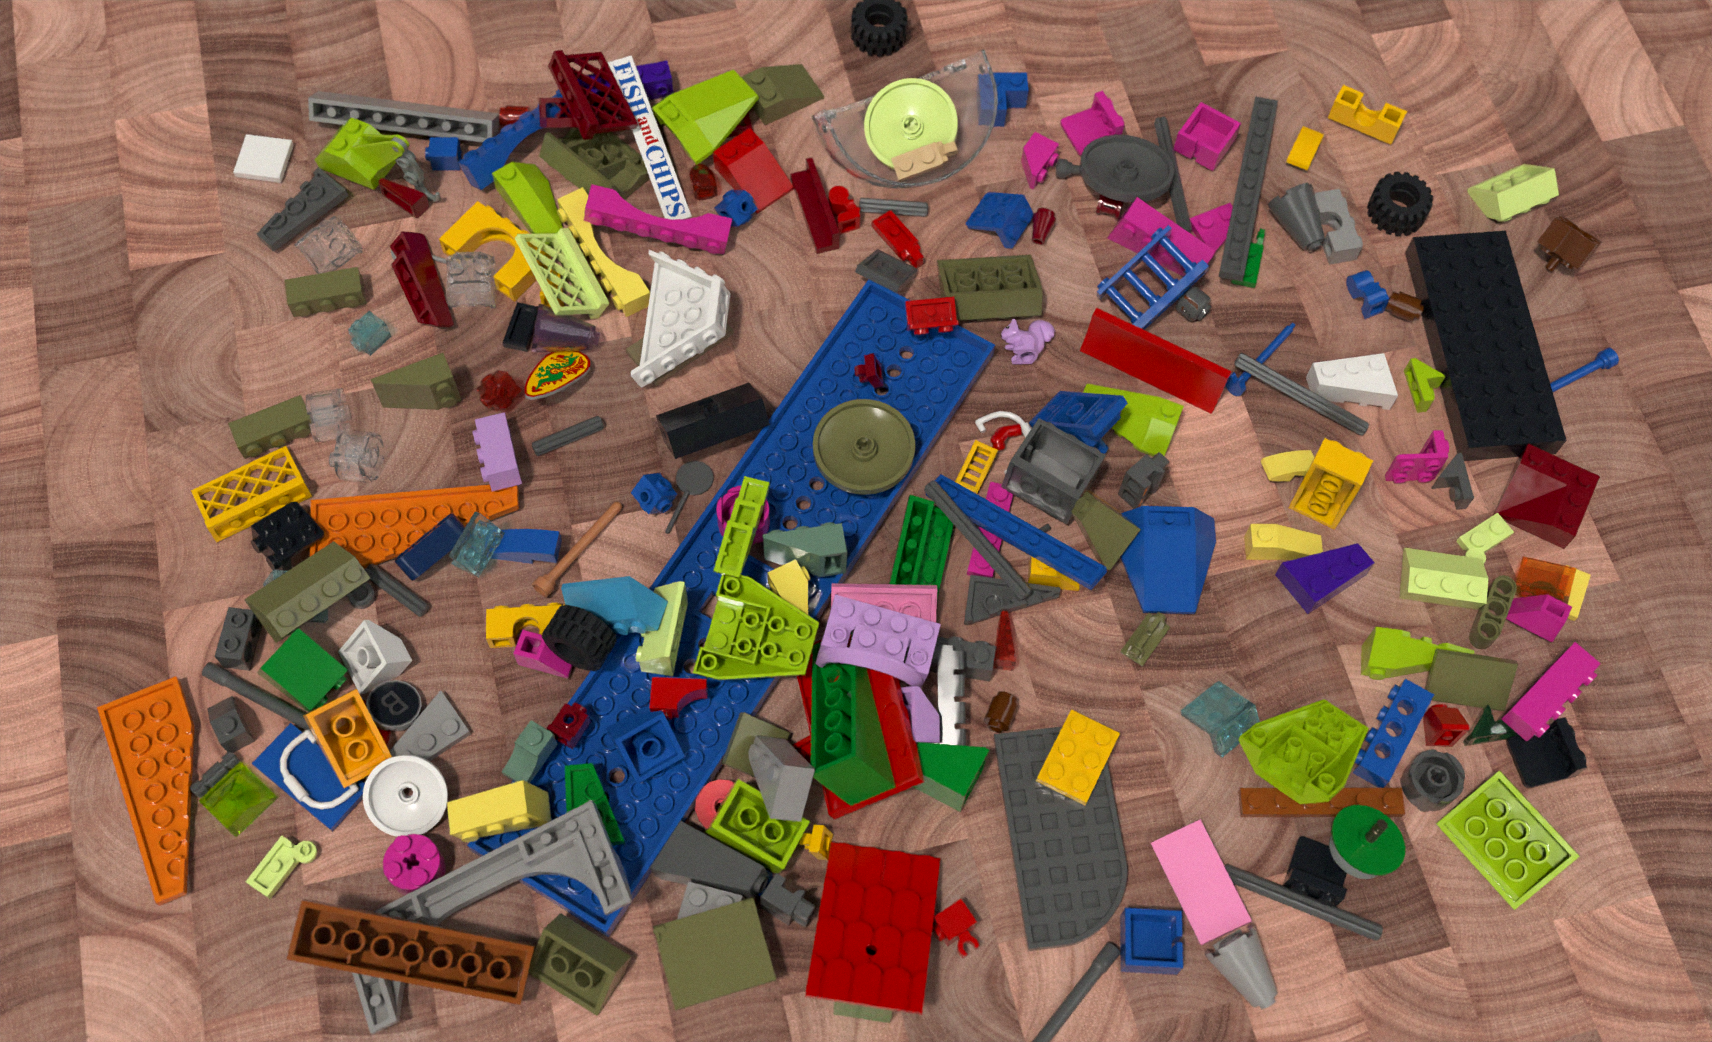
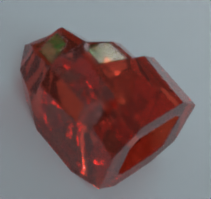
M704 164L694 165L689 173L694 198L701 201L717 196V185L713 171Z

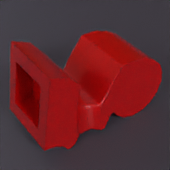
M843 186L832 187L829 190L828 202L833 216H838L837 227L840 234L859 229L860 208L855 205L853 199H849L847 188Z

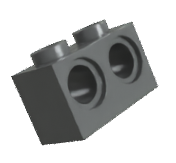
M228 607L215 653V658L224 668L247 671L251 669L262 628L261 622L252 610Z

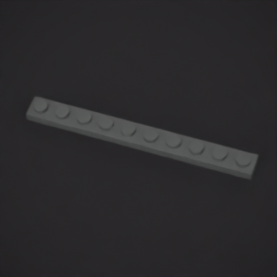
M1255 96L1218 276L1221 278L1243 281L1278 100Z

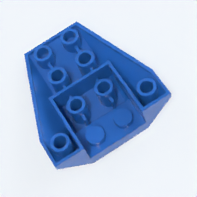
M1141 506L1121 513L1141 529L1120 558L1142 612L1195 614L1216 544L1214 518L1195 507Z

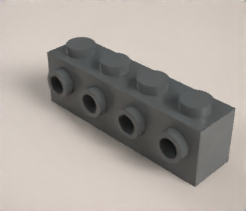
M955 636L949 638L937 637L936 645H953L954 650H964V670H954V675H965V678L990 682L996 646H992L985 641L968 642ZM937 660L931 661L929 672L937 673Z

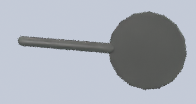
M691 461L682 465L677 471V486L684 494L665 530L666 534L670 533L688 495H701L712 486L714 480L713 472L707 464L700 461Z

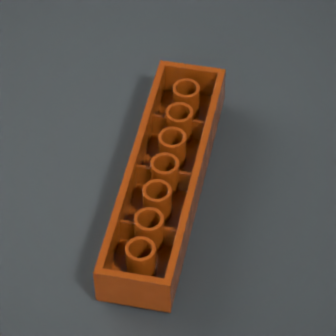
M303 899L301 900L286 960L521 1005L534 944Z

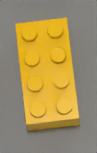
M1324 438L1288 508L1335 530L1361 488L1374 460L1367 458L1363 453L1354 452L1342 446L1337 441Z

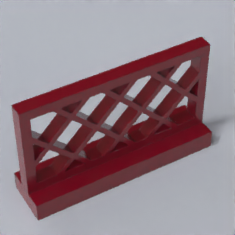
M563 50L553 52L548 68L584 140L593 139L594 134L637 128L638 123L602 52L565 55ZM598 60L601 68L598 69L589 64L588 61ZM569 63L581 66L580 71L572 68ZM586 69L595 74L596 77L592 79L582 72ZM599 77L609 82L610 86L603 85L597 79ZM578 79L589 84V89L582 87ZM595 87L604 92V97L592 92V88ZM610 95L617 99L619 105L606 100L607 96ZM587 97L600 103L598 108L589 104ZM602 105L613 110V116L600 110ZM618 113L626 117L628 122H622L615 118ZM596 116L601 117L609 123L599 125Z

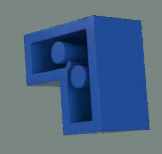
M1027 72L981 73L979 94L982 127H1004L1007 108H1026L1028 97Z

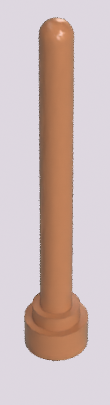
M618 501L614 502L548 574L538 576L532 586L540 595L547 598L554 591L555 581L622 509V504Z

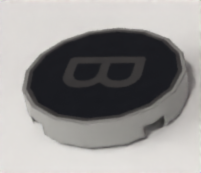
M399 680L385 681L376 685L369 693L366 701L367 709L375 725L385 731H388V729L403 731L409 728L419 717L422 707L421 697L416 688L407 682Z

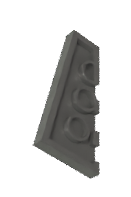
M319 167L313 172L314 177L309 182L305 181L299 187L301 191L295 198L290 197L284 203L285 208L283 211L275 213L257 233L260 241L273 252L349 196L346 189Z

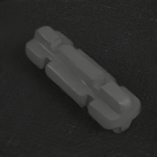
M228 751L221 757L222 761L220 763L217 761L201 776L202 779L200 781L196 780L190 786V790L197 797L202 798L209 791L208 788L210 786L213 788L229 773L227 770L230 768L234 769L240 763L239 758L233 752Z

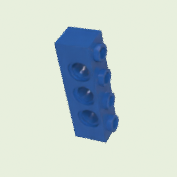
M1404 679L1399 686L1394 684L1387 696L1391 701L1388 707L1383 705L1376 717L1380 721L1376 728L1371 727L1364 740L1368 742L1365 750L1360 749L1355 761L1357 765L1353 774L1378 788H1384L1394 774L1434 694L1407 679ZM1397 707L1405 709L1407 715L1400 713ZM1386 728L1392 729L1396 737L1389 735ZM1375 750H1380L1385 758L1378 757Z

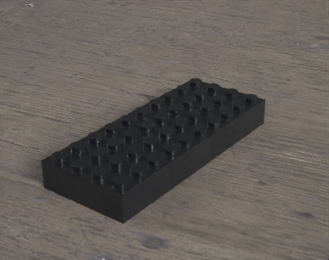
M1506 230L1413 237L1405 255L1416 298L1421 299L1420 305L1424 306L1421 317L1435 370L1445 375L1440 385V390L1457 453H1462L1464 461L1519 457L1525 447L1531 444L1550 454H1556L1567 439Z

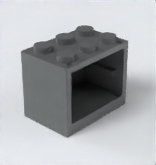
M1038 418L1011 459L1001 488L1068 524L1073 516L1071 511L1075 507V503L1091 488L1106 455L1097 448L1081 442L1074 435L1067 434L1056 428L1052 423Z

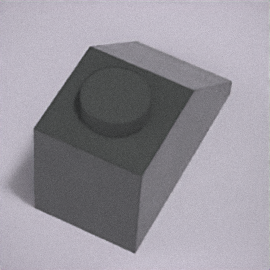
M233 696L207 708L210 724L220 745L227 752L231 751L234 753L255 742Z

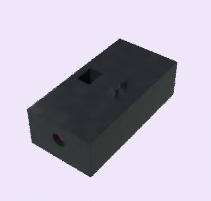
M750 383L656 415L664 443L675 459L770 425L763 398Z

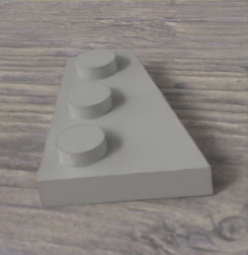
M440 690L389 752L392 757L397 755H415L432 761L471 735V733Z

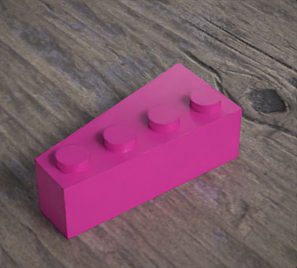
M1138 197L1120 217L1107 239L1135 253H1139L1152 240L1151 236L1160 227L1164 229L1169 225L1172 231L1168 238L1192 263L1196 262L1198 264L1203 259L1208 264L1215 253L1214 249ZM1161 244L1150 253L1161 266L1183 277L1186 275L1185 269Z

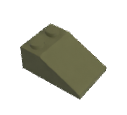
M802 64L761 67L742 76V79L759 96V99L752 108L764 125H768L824 99L823 93Z
M443 353L371 379L383 408L439 410L452 407L462 401Z

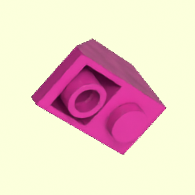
M1037 132L1033 133L1023 147L1021 159L1029 188L1033 190L1039 182H1044L1048 174L1047 170L1050 166L1054 167L1060 156L1057 154L1059 144Z
M1548 594L1513 598L1506 619L1553 642L1564 626L1572 606Z
M522 630L513 653L517 664L568 679L573 665L554 654L545 644L541 634Z

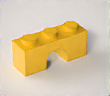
M1342 85L1328 118L1388 144H1392L1407 111L1385 103L1381 110H1370L1362 102L1364 93Z
M557 602L548 603L546 606L523 604L520 607L513 608L499 605L495 606L494 609H486V640L489 647H516L518 633L523 628L529 626L538 628L539 634L542 635L546 626L562 604Z

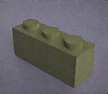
M358 267L285 280L287 305L293 317H305L313 313L331 312L335 309L354 308L367 304L364 282Z
M301 395L228 423L237 448L244 459L256 457L264 451L274 447H281L289 441L304 438L310 433L317 431Z

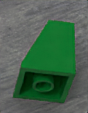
M297 628L257 673L309 713L313 708L316 709L326 703L328 698L325 695L331 688L337 690L346 681L347 678L343 675L348 670L302 630Z
M918 742L917 750L924 782L912 787L961 812L985 767L989 749L975 746Z

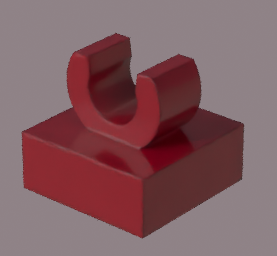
M874 353L864 355L865 365L854 367L855 376H859L860 383L869 381L873 388L882 387L881 363Z

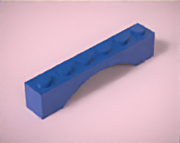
M558 89L551 98H562L563 96ZM539 103L537 108L523 113L518 121L503 127L501 133L484 140L482 146L467 152L463 156L464 158L458 162L471 186L482 190L494 182L492 173L504 166L514 148L528 135L545 128L540 127ZM546 103V117H554L560 109L554 103ZM562 113L560 117H567V116H566L564 113Z

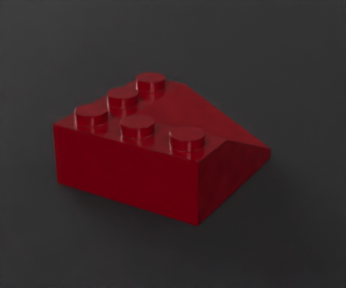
M1528 444L1517 458L1493 515L1498 513L1506 523L1565 549L1576 537L1600 476Z

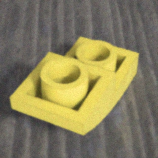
M1311 450L1290 451L1265 457L1261 460V464L1269 481L1290 482L1295 475H1305L1314 456Z

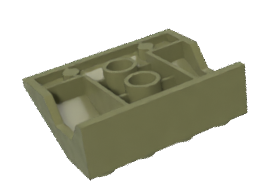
M572 127L566 136L558 139L549 132L545 133L539 157L579 189L583 187L588 195L591 184L616 190L625 200L650 180L642 155L612 132L594 134L593 139L589 140L583 139L578 127Z

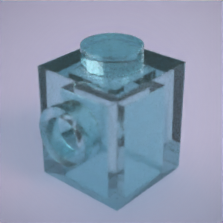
M370 311L354 321L348 329L352 339L350 342L353 347L359 352L365 351L370 356L391 338L387 324Z

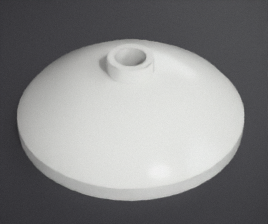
M397 755L382 761L372 770L363 789V804L369 819L381 831L396 837L409 834L420 835L433 828L441 819L448 801L447 784L442 773L430 761L415 755ZM404 788H411L413 795L407 796L404 793Z

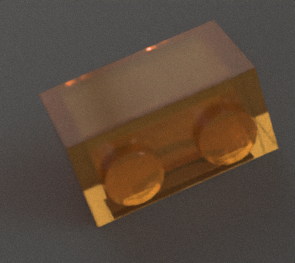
M1523 556L1516 579L1517 589L1515 595L1530 597L1548 594L1568 604L1577 568Z

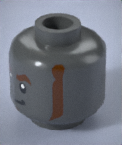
M1192 286L1178 299L1176 310L1191 322L1201 321L1212 308L1210 305L1211 298L1197 286Z

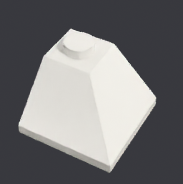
M364 620L338 651L359 694H365L373 690L376 685L398 677L412 662L402 640L370 620Z

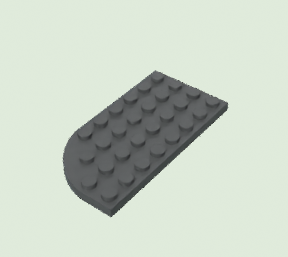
M1062 727L1000 733L993 736L1028 951L1068 947L1079 944L1096 934L1106 925L1118 908L1127 881V864L1108 763L1106 762L1085 806L1036 782Z

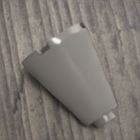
M1253 925L1246 926L1249 932L1243 934L1240 929L1213 945L1215 948L1213 953L1206 950L1205 956L1253 1007L1259 1006L1261 1009H1265L1276 1002L1274 997L1278 992L1258 933Z

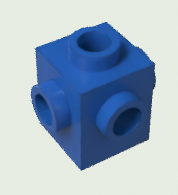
M734 189L726 192L722 197L723 200L714 207L719 216L732 218L730 227H739L741 224L747 223L751 220L752 214L758 209L753 203L754 199L750 193L745 190Z
M660 473L643 475L631 491V494L639 502L640 507L648 514L665 513L672 507V501L678 495L672 488L671 483Z

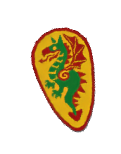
M561 349L547 354L535 366L526 380L525 397L535 400L553 395L559 391L564 392L567 387L587 375L590 370V359L582 352L572 349Z

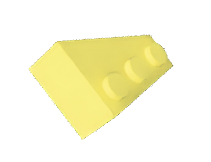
M524 780L447 802L450 835L462 839L463 842H473L480 837L540 827L552 821L548 792Z

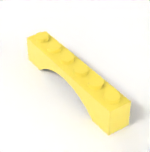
M582 187L558 198L559 209L557 214L562 223L567 222L569 226L567 228H569L574 239H577L580 243L578 246L584 257L588 256L591 260L589 262L591 269L595 275L599 274L601 276V284L607 293L611 292L613 295L612 301L618 311L622 310L625 316L628 317L647 308L650 291L639 274L628 271L611 261L599 248L594 238V225L584 221L585 207L588 199V194Z

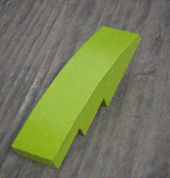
M744 476L730 521L728 520L714 572L740 579L763 512L770 482Z

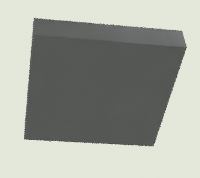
M877 249L857 265L855 273L898 293L916 277L918 269Z

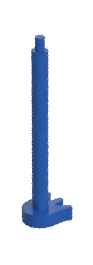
M1291 323L1289 326H1286L1255 360L1263 364L1293 332V328L1296 325ZM1244 371L1237 378L1236 373L1233 372L1227 381V390L1234 396H1241L1246 390L1245 382L1252 375Z

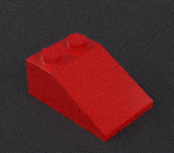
M751 128L713 151L714 169L734 190H745L751 194L754 199L753 203L758 208L755 211L757 214L794 190L793 185L766 144Z

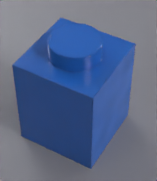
M430 137L429 147L425 148L426 161H430L432 171L461 170L458 162L462 159V149L458 137Z

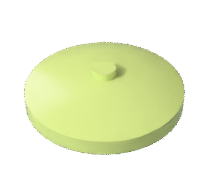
M917 78L898 80L881 89L869 104L864 120L865 137L874 156L885 166L895 170L891 160L893 157L934 142L942 141V144L956 141L958 133L956 109L947 93L936 84Z

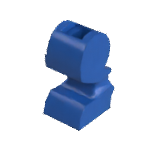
M1368 270L1347 277L1346 285L1352 298H1364V303L1361 307L1364 319L1384 312L1389 301L1386 289L1381 288L1379 282H1374L1373 276Z

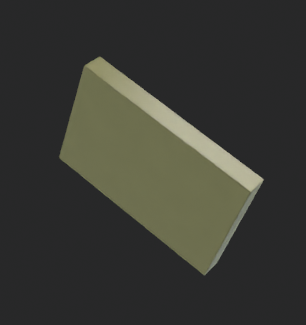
M1436 649L1425 690L1434 694L1433 701L1505 711L1518 663L1516 660Z

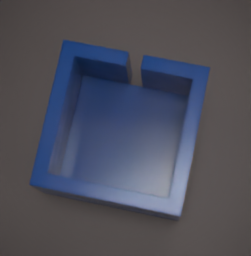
M1125 908L1120 915L1121 972L1177 975L1183 969V942H1178L1182 938V911Z

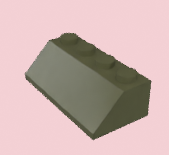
M333 541L247 597L244 601L273 640L278 643L297 628L302 627L360 588L370 577L355 556Z

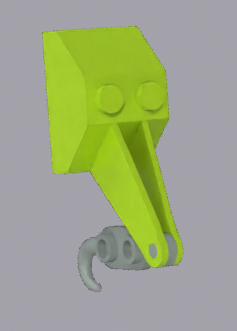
M352 117L338 129L314 159L320 169L373 190L379 185L378 181L381 178L384 179L395 163H397L405 174L404 179L414 185L416 190L425 193L429 201L437 202L441 197L439 192L433 195L425 188L424 172L418 166L415 154L408 150L410 144L401 135H382L370 124Z

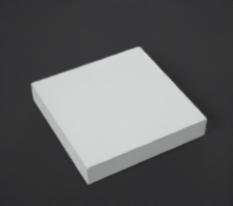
M246 134L233 171L235 177L281 183L294 146L292 140Z

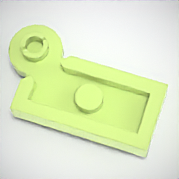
M1496 513L1460 536L1456 542L1463 550L1467 551L1465 553L1466 557L1479 558L1485 563V553L1511 537L1514 531Z
M281 836L246 880V883L271 899L299 862L308 864L316 858V846L310 841H302L298 845H294L291 841Z

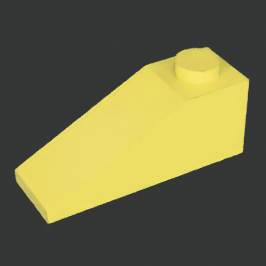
M1250 524L1244 536L1246 560H1294L1323 552L1321 535L1278 524Z
M795 559L768 572V584L773 593L808 615V581L810 577L804 566L800 567Z

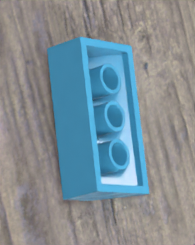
M630 576L565 583L561 587L566 605L576 606L594 614L605 622L614 634L628 635V633L633 632L644 634L646 631H657L668 601Z

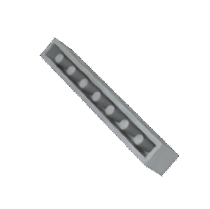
M317 91L308 97L309 121L343 125L352 117L370 124L375 129L436 137H458L460 140L483 142L487 138L495 137L499 134V113Z

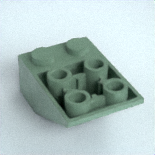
M828 522L819 527L809 528L807 526H800L790 531L773 530L768 534H763L765 560L785 565L796 559L800 567L804 566L809 574L819 577L846 573L847 549L842 523Z

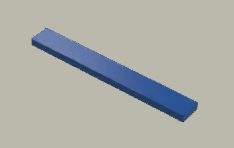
M940 474L934 480L974 524L1084 587L1092 590L1107 573V567L944 475Z

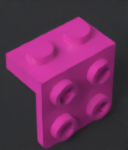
M1102 90L1094 94L1092 108L1062 118L1060 126L1076 152L1082 155L1085 147L1095 139L1109 135H1122L1125 123L1122 116L1118 115L1115 111L1112 100L1107 98Z
M1433 430L1419 454L1397 455L1385 474V480L1393 481L1394 483L1415 480L1425 483L1434 480L1448 459L1449 442L1445 440L1443 430Z

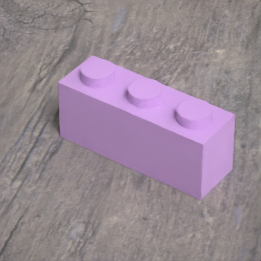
M505 412L475 419L477 430L472 432L476 445L481 446L476 451L480 464L484 463L485 467L480 468L484 483L489 482L492 491L522 484Z

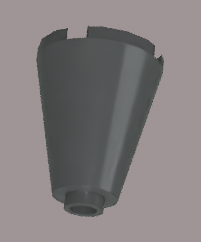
M1304 183L1286 190L1287 194L1281 199L1278 195L1269 202L1268 207L1303 250L1313 252L1323 246L1322 242L1325 240L1312 184Z

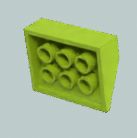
M1501 770L1436 823L1514 910L1580 857L1575 849Z

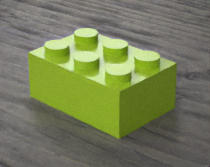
M738 779L731 786L706 833L776 874L784 870L810 821L803 817L801 822L770 818L761 792Z

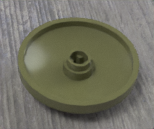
M856 399L835 406L820 420L813 436V456L820 473L835 487L853 494H876L892 488L906 476L914 460L915 437L909 422L895 408L876 400Z

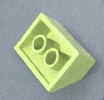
M1529 164L1517 166L1467 189L1468 194L1487 218L1496 219L1498 222L1508 221L1512 219L1513 215L1528 212L1531 210V207L1550 202L1551 198L1559 195L1555 168Z
M1404 548L1399 598L1475 610L1487 604L1488 576L1482 559Z
M681 581L656 587L654 593L668 601L658 630L646 631L644 634H641V637H644L643 646H638L636 653V662H639L641 672L673 676L688 605L685 582Z

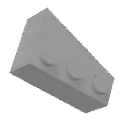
M756 735L754 744L749 748V762L769 817L772 819L801 822L815 769L786 739Z

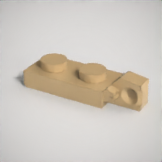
M942 141L898 155L891 158L898 180L902 182L943 167V164L949 162L947 157L958 154V149L955 141L942 144Z

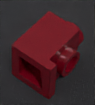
M575 702L572 706L564 703L553 722L547 726V730L554 734L556 741L574 749L591 722L586 714L587 710L583 706ZM569 717L574 719L572 723H566Z

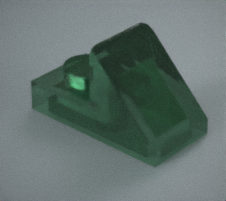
M1487 705L1478 714L1463 743L1464 746L1507 740L1519 734L1503 720L1500 719L1495 722L1491 708Z

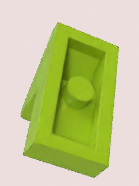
M1411 358L1404 369V374L1417 413L1427 412L1434 401L1433 389L1441 385L1445 375L1420 360Z

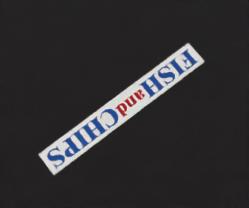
M632 56L608 62L638 123L637 128L632 129L664 217L666 219L692 217Z

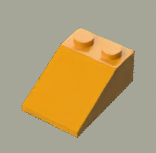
M357 689L303 715L343 788L370 775L378 764L392 757Z

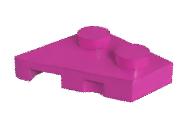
M1231 203L1190 218L1193 233L1199 240L1215 250L1214 255L1221 245H1224L1226 242L1233 207Z

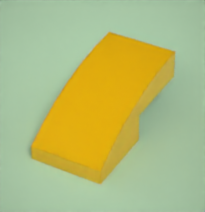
M1302 126L1286 162L1308 170L1324 134Z

